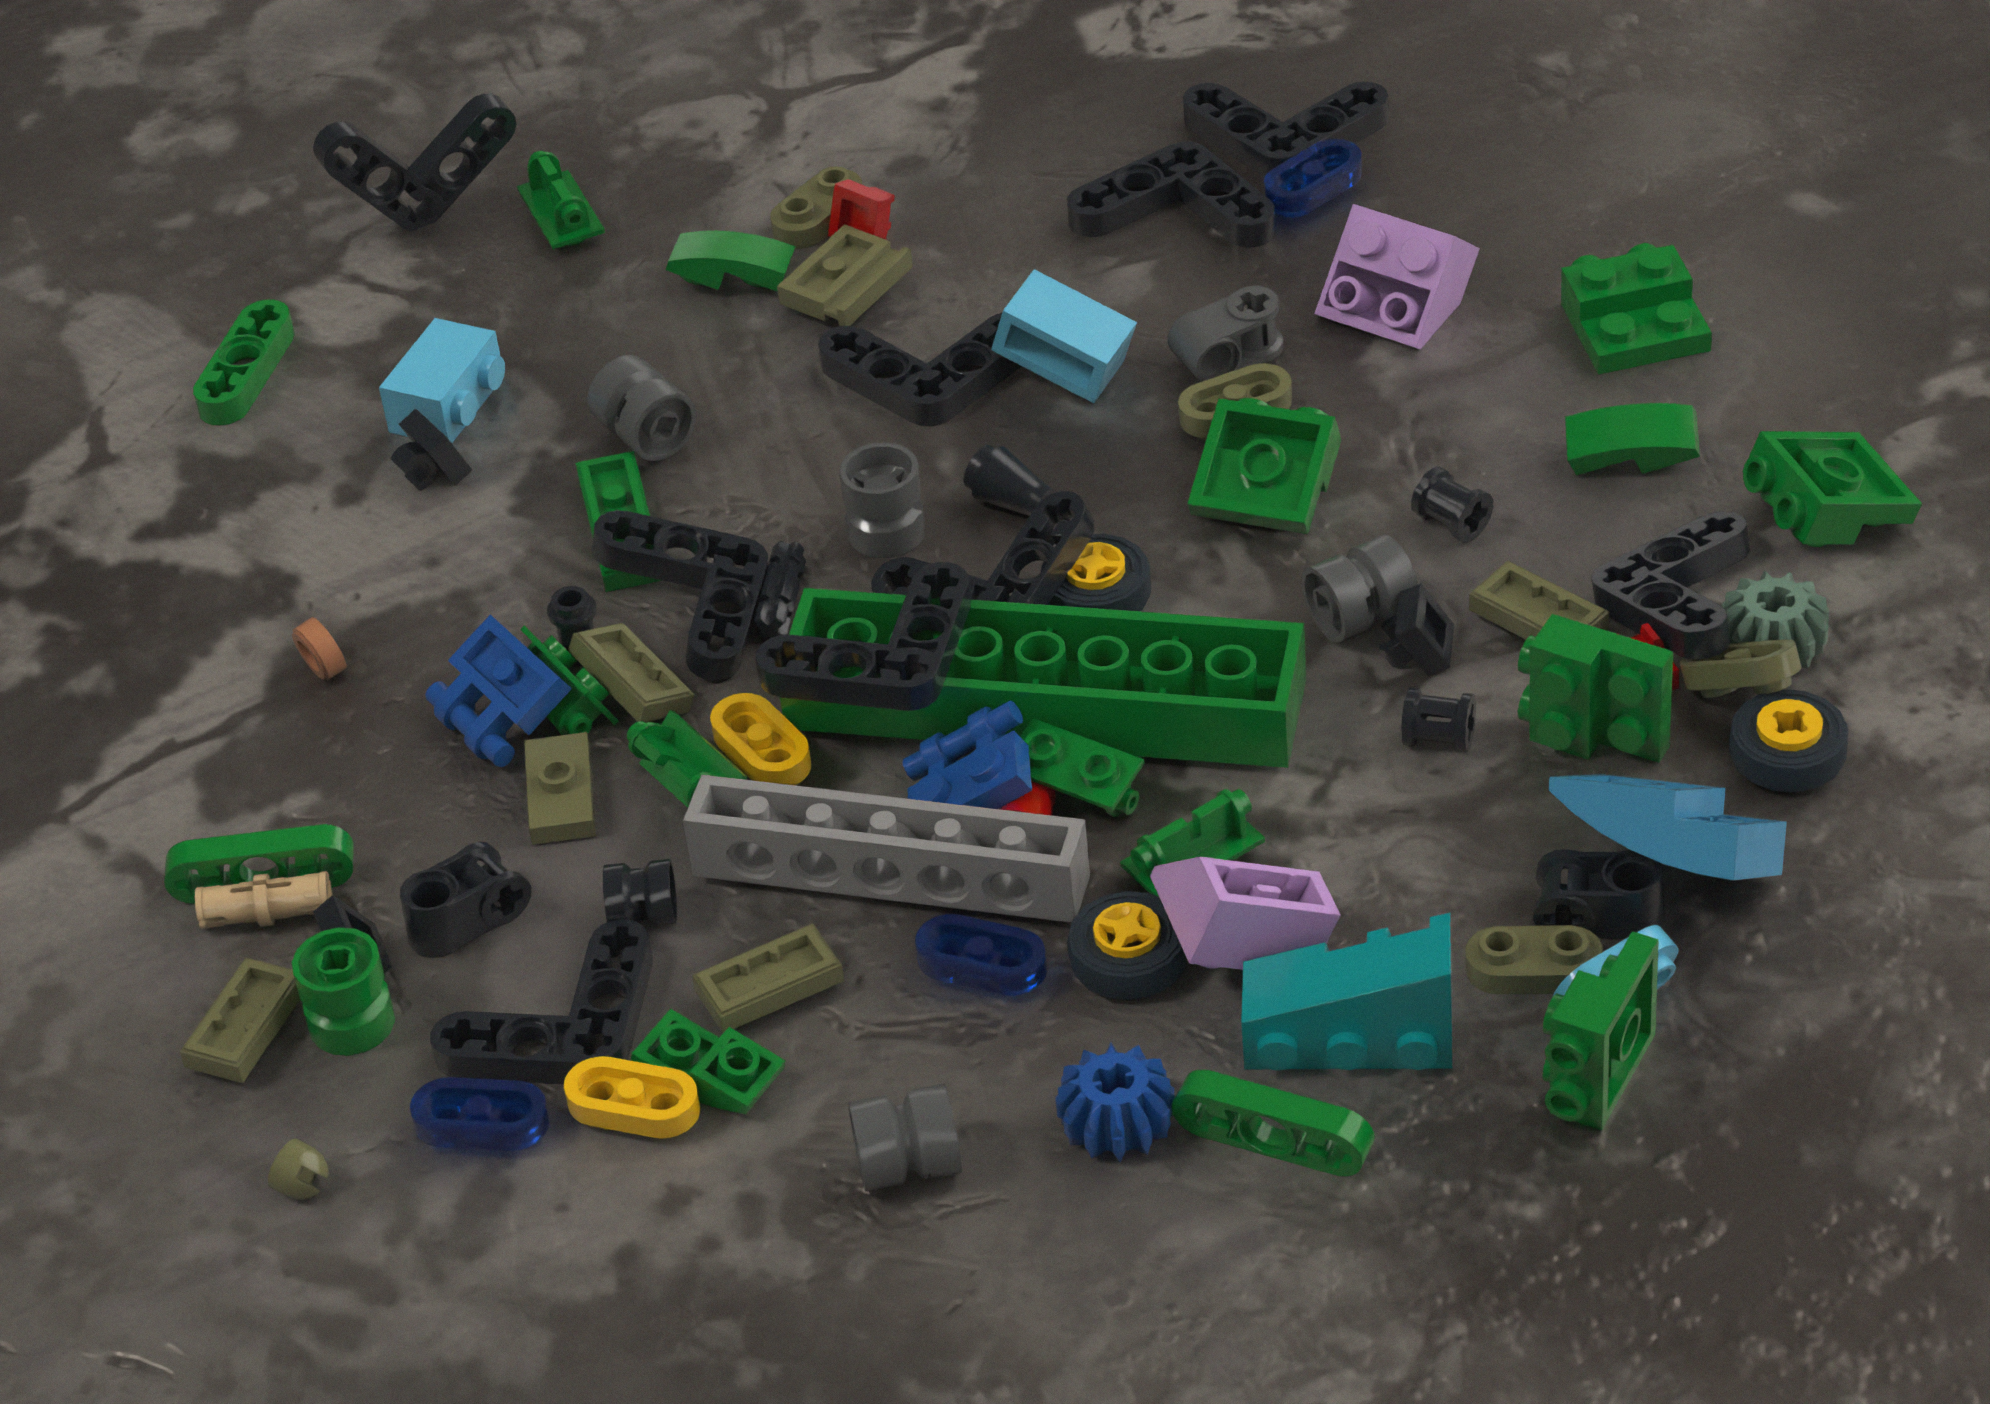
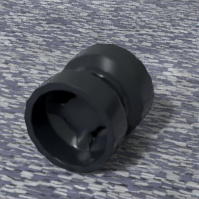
M671 859L652 860L644 868L635 869L630 868L626 863L604 865L603 896L607 922L627 919L632 921L649 920L654 925L677 923L676 883Z

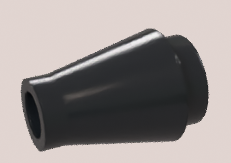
M988 444L982 446L968 463L963 478L965 487L972 490L974 499L1027 516L1031 515L1042 499L1056 492L1055 489L1040 480L1005 446L998 448Z

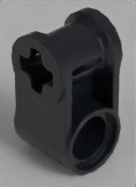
M487 842L469 844L457 854L442 862L412 874L402 884L400 899L408 943L412 950L421 956L434 958L452 954L462 945L498 926L510 923L520 916L530 901L532 887L522 874L517 871H509L501 864L500 854L492 845ZM477 861H482L484 865L480 866ZM498 901L501 906L497 907L494 903Z
M1569 849L1554 850L1545 854L1538 861L1536 879L1542 891L1541 897L1534 905L1533 921L1535 926H1578L1591 931L1598 938L1621 939L1628 938L1632 931L1638 932L1652 925L1663 927L1665 921L1664 881L1660 862L1632 850L1621 852H1579ZM1564 868L1568 870L1567 884L1561 883V871ZM1563 905L1569 906V918L1566 921L1562 919Z

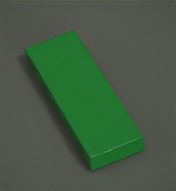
M634 451L576 463L592 538L595 522L601 515L607 512L620 510L650 516ZM617 539L616 541L624 542V539ZM647 544L646 549L653 550V545ZM599 563L605 592L662 581L613 570Z

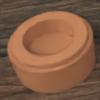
M311 617L293 629L292 638L299 653L320 679L328 681L347 668L345 658L337 643L316 618Z

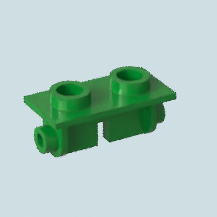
M545 151L534 152L530 156L527 165L529 182L518 185L517 191L551 248L557 249L566 245H576L585 239L604 234L605 229L569 170L561 172L560 162L553 153Z
M525 625L520 629L532 641L527 648L572 688L546 716L561 735L589 733L592 728V722L601 713L614 725L619 721L601 703L610 693L584 667L574 675L569 669L577 660L552 635L542 643Z
M669 710L662 724L638 721L627 732L629 750L634 756L641 758L639 764L687 808L701 775L747 779V776L673 710Z
M1031 719L1020 735L1029 745L1031 781L1106 809L1108 815L1118 817L1121 813L1130 815L1134 812L1139 801V792L1131 788V783L1144 765V759L1040 720Z
M1223 789L1217 793L1216 798L1192 811V821L1187 823L1184 819L1179 818L1151 835L1145 834L1137 839V847L1130 851L1129 857L1120 861V866L1150 894L1159 897L1150 877L1155 866L1195 857L1233 861L1263 844L1265 837L1246 821L1245 815L1252 811V805L1245 792L1241 789L1233 792Z

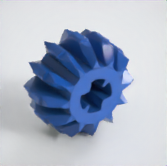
M1110 1042L1105 1054L1096 1055L1083 1049L1079 1065L1064 1066L1061 1086L1058 1087V1095L1055 1097L1057 1117L1061 1118V1124L1064 1126V1133L1068 1137L1070 1145L1085 1144V1149L1088 1150L1091 1159L1105 1151H1112L1119 1162H1121L1126 1150L1133 1148L1148 1155L1152 1139L1167 1138L1168 1129L1171 1126L1170 1117L1173 1116L1171 1105L1175 1098L1174 1087L1170 1086V1079L1167 1078V1072L1163 1068L1161 1059H1146L1139 1045L1126 1053H1119Z

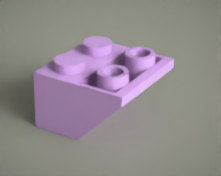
M1353 204L1314 314L1421 349L1460 305L1480 248L1456 236Z
M1195 857L1155 866L1150 875L1189 964H1197L1205 968L1216 969L1223 967L1243 970L1244 961L1326 942L1327 944L1341 916L1320 872Z

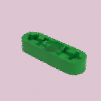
M273 299L260 300L251 303L241 311L193 387L198 413L205 423L217 426L228 425L239 421L248 413L294 339L295 332L291 315L285 303ZM243 359H256L255 361L250 362L248 364L232 365L233 363Z
M328 824L185 840L172 846L166 855L164 885L166 891L173 898L190 904H195L196 887L239 884L241 882L253 881L254 875L267 873L270 879L304 876L305 874L327 871L331 888L344 884L353 873L354 843L352 837L345 830ZM320 854H326L328 859H321ZM263 857L273 861L276 866L266 871H255L245 867L242 863L250 858ZM289 857H295V864H289ZM224 865H230L229 871H224ZM192 870H197L198 874H192Z
M1200 1069L1190 1072L1171 1105L1176 1121L1184 1129L1196 1136L1336 1176L1346 1177L1357 1174L1361 1170L1375 1141V1134L1371 1125L1361 1115L1350 1109L1211 1070ZM1260 1116L1273 1119L1286 1130L1268 1124Z

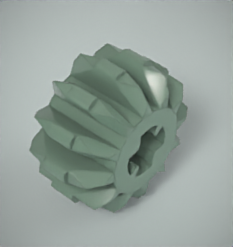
M1764 571L1759 581L1740 578L1737 589L1726 592L1722 607L1726 610L1730 643L1782 639L1793 640L1796 644L1802 668H1809L1812 658L1823 653L1824 645L1828 641L1829 608L1827 607L1826 597L1816 593L1814 582L1795 583L1791 572L1782 578H1773Z

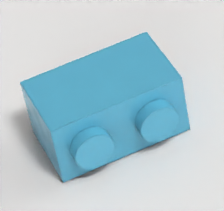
M1034 269L1004 308L991 350L1074 394L1095 403L1123 364L1137 322Z
M434 318L379 387L388 432L408 437L398 424L416 408L453 443L465 426L472 423L476 412L493 390H497L503 381L505 362L500 356L496 331Z

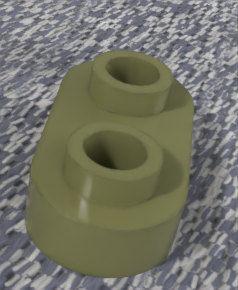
M832 166L821 170L772 209L770 219L773 238L796 246L795 249L811 247L821 242L828 236L834 184L847 179L862 184L861 177L857 173L839 166Z
M1259 363L1191 385L1180 394L1178 399L1180 426L1192 436L1207 439L1218 398L1234 401L1242 398H1255L1272 407L1289 409L1292 404L1291 376L1280 366Z
M1788 639L1730 643L1727 650L1720 655L1700 660L1682 658L1679 662L1686 688L1689 690H1701L1702 697L1705 698L1726 695L1741 687H1753L1755 694L1777 692L1789 687L1792 684L1791 676L1798 673L1802 668L1795 641Z
M1493 926L1478 931L1468 940L1465 948V970L1467 978L1472 985L1486 993L1499 995L1554 994L1560 983L1572 971L1601 954L1603 947L1595 934L1578 926Z

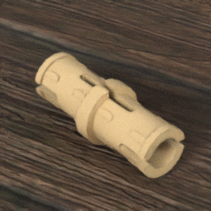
M327 871L305 874L304 876L270 879L267 873L254 875L253 881L241 882L239 884L196 887L195 909L199 927L202 930L229 924L258 922L260 927L274 926L275 919L314 915L313 911L332 896L331 882Z

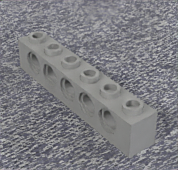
M701 775L683 819L692 874L697 877L1071 923L1079 913L1090 878L1085 819Z

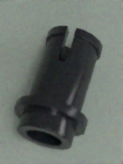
M566 586L557 590L552 595L551 601L547 606L548 619L551 624L556 626L559 643L567 651L569 650L573 633L594 629L593 618L597 610L596 602L585 589L578 586ZM577 661L573 666L581 667L582 665Z

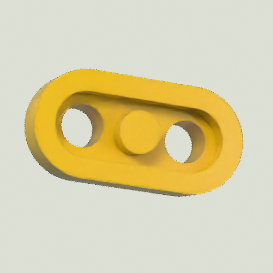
M739 693L722 699L714 706L711 711L710 721L715 744L752 781L797 785L808 776L811 770V758L806 737L766 698L753 693Z
M600 1056L586 1059L575 1065L568 1072L564 1081V1091L570 1114L575 1120L588 1126L664 1139L685 1133L692 1128L700 1115V1103L696 1084L691 1076L678 1069Z

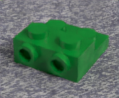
M1641 243L1631 248L1625 255L1600 259L1595 255H1584L1577 258L1571 266L1561 268V305L1598 375L1711 351L1712 332L1692 298L1693 278L1674 245L1655 247L1650 243Z
M1218 398L1187 503L1191 515L1308 534L1320 491L1327 492L1341 443V436L1335 416H1329L1325 412L1312 407H1300L1296 410L1272 407L1255 398H1242L1238 401Z
M1760 431L1742 471L1744 485L1751 493H1760L1761 498L1772 506L1774 519L1778 527L1783 530H1791L1792 535L1804 545L1822 547L1825 544H1854L1863 524L1880 527L1884 524H1913L1922 506L1920 500L1860 432Z
M1551 614L1537 636L1530 635L1525 640L1518 658V671L1529 675L1530 683L1526 686L1520 698L1518 718L1529 722L1530 741L1588 760L1600 743L1660 763L1670 747L1673 651L1555 614Z
M1632 931L1619 955H1609L1606 958L1599 976L1578 970L1565 994H1555L1552 997L1543 1021V1033L1550 1036V1041L1545 1048L1546 1059L1542 1078L1543 1081L1550 1083V1088L1544 1097L1545 1105L1550 1113L1556 1117L1603 1130L1656 1035L1659 939Z

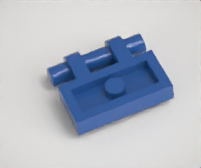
M489 615L448 659L461 674L450 686L442 681L433 683L429 686L425 695L426 700L434 707L435 717L446 728L459 730L464 735V743L471 752L480 759H489L495 766L503 767L509 764L515 755V749L506 741V732L515 723L530 735L572 688L492 615ZM485 695L492 702L478 715L475 712V703Z
M1008 701L993 710L985 706L968 716V724L945 736L938 732L920 743V750L904 758L902 762L904 770L913 781L921 779L918 783L907 788L908 799L999 809L1032 791L1029 745L1014 730L1005 735V732L1023 723V717L1018 706L1013 701ZM974 750L971 754L967 755L966 757H964V758H962V759H960V760L957 759V758H959V757H961V756L967 754L968 752Z

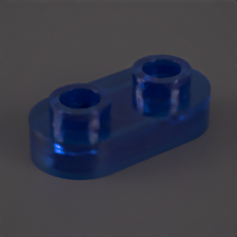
M1323 140L1269 171L1264 179L1265 196L1274 204L1275 213L1288 218L1304 216L1354 186L1362 177L1361 150L1357 145L1347 140Z
M945 914L925 922L915 936L917 961L921 971L928 977L938 981L1001 995L1016 996L1036 989L1044 981L1047 974L1044 943L1038 935L1026 929L963 915Z
M444 1077L432 1080L420 1087L410 1102V1112L417 1136L424 1143L434 1147L519 1151L538 1143L547 1133L550 1124L546 1100L542 1091L535 1085L524 1081Z

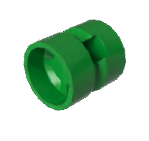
M340 927L321 931L308 938L296 950L292 960V969L312 1041L323 1051L332 1055L344 1056L364 1053L380 1045L391 1033L395 1023V1015L389 989L384 981V970L376 942L369 934L362 931Z

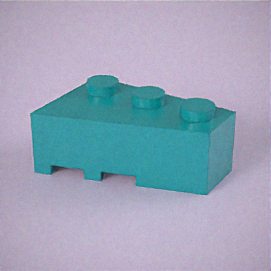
M1450 912L1429 917V928L1391 936L1388 927L1367 932L1366 943L1329 951L1326 942L1244 961L1241 1017L1244 1070L1453 1069Z

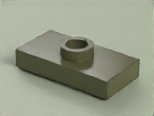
M1508 560L1469 593L1470 611L1524 639H1527L1530 635L1537 636L1551 614L1603 630L1609 628V611Z
M624 623L573 633L568 652L637 722H649L665 718L669 710L675 711L678 715L690 711L695 694Z
M583 732L524 740L528 825L532 845L596 836L591 748L588 733Z
M812 923L693 974L692 979L696 994L722 1033H724L728 1027L732 1029L738 1028L844 982L842 964Z
M245 957L180 1050L184 1068L244 1083L300 1001L293 970Z

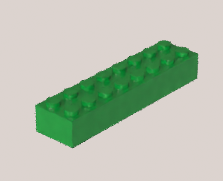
M804 588L789 635L889 644L906 595ZM941 597L932 599L933 605L940 606ZM971 600V607L941 694L928 707L904 711L780 698L782 714L798 730L925 740L938 732L946 736L968 724V716L985 706L993 710L1008 701H1013L1021 711L1023 723L1005 732V735L1014 730L1020 736L1031 719L1034 718L1134 756L1288 768L1306 684L1304 623ZM923 630L915 633L911 638L918 641H929L939 637L942 633L936 630ZM845 667L837 670L833 675L838 678H852L858 676L864 670L858 667Z

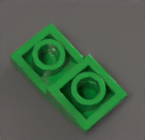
M712 230L680 233L665 270L680 275L682 279L691 284L706 285L717 290L720 288L725 273H729L739 277L748 285L766 287L778 292L777 286L784 279L796 246L759 235L734 231Z
M1675 403L1626 404L1565 416L1567 461L1576 476L1631 459L1635 460L1641 473L1644 474L1700 457L1697 413L1693 405Z
M671 1008L631 1054V1061L678 1069L687 1073L696 1084L700 1103L747 1114L783 1071L786 1060L731 1027H728L718 1037Z

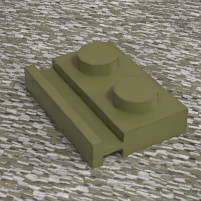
M844 224L777 286L779 303L823 321L832 317L838 320L839 326H850L913 267L911 249L903 247L899 251L892 249L890 241Z

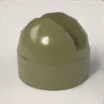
M297 1138L291 1139L282 1147L272 1163L268 1175V1186L288 1198L295 1200L309 1199L318 1195L321 1191L312 1185L317 1175L328 1178L327 1162L323 1154L316 1148Z

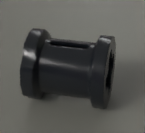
M1440 466L1434 467L1424 474L1420 483L1415 487L1411 499V509L1417 516L1424 520L1434 518L1448 526L1453 537L1465 543L1474 540L1486 528L1494 508V500L1491 494L1479 488L1471 491L1455 482L1453 475Z
M1408 688L1404 700L1401 723L1403 745L1414 746L1418 740L1452 743L1456 745L1458 751L1468 752L1472 745L1475 729V695L1463 693L1460 699L1422 695L1420 688ZM1427 717L1449 718L1451 721L1441 722L1426 719Z

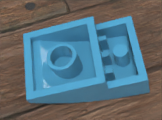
M1605 774L1554 776L1549 778V791L1572 813L1608 838L1660 863L1696 874L1729 880L1782 875L1787 822L1724 815L1726 788Z

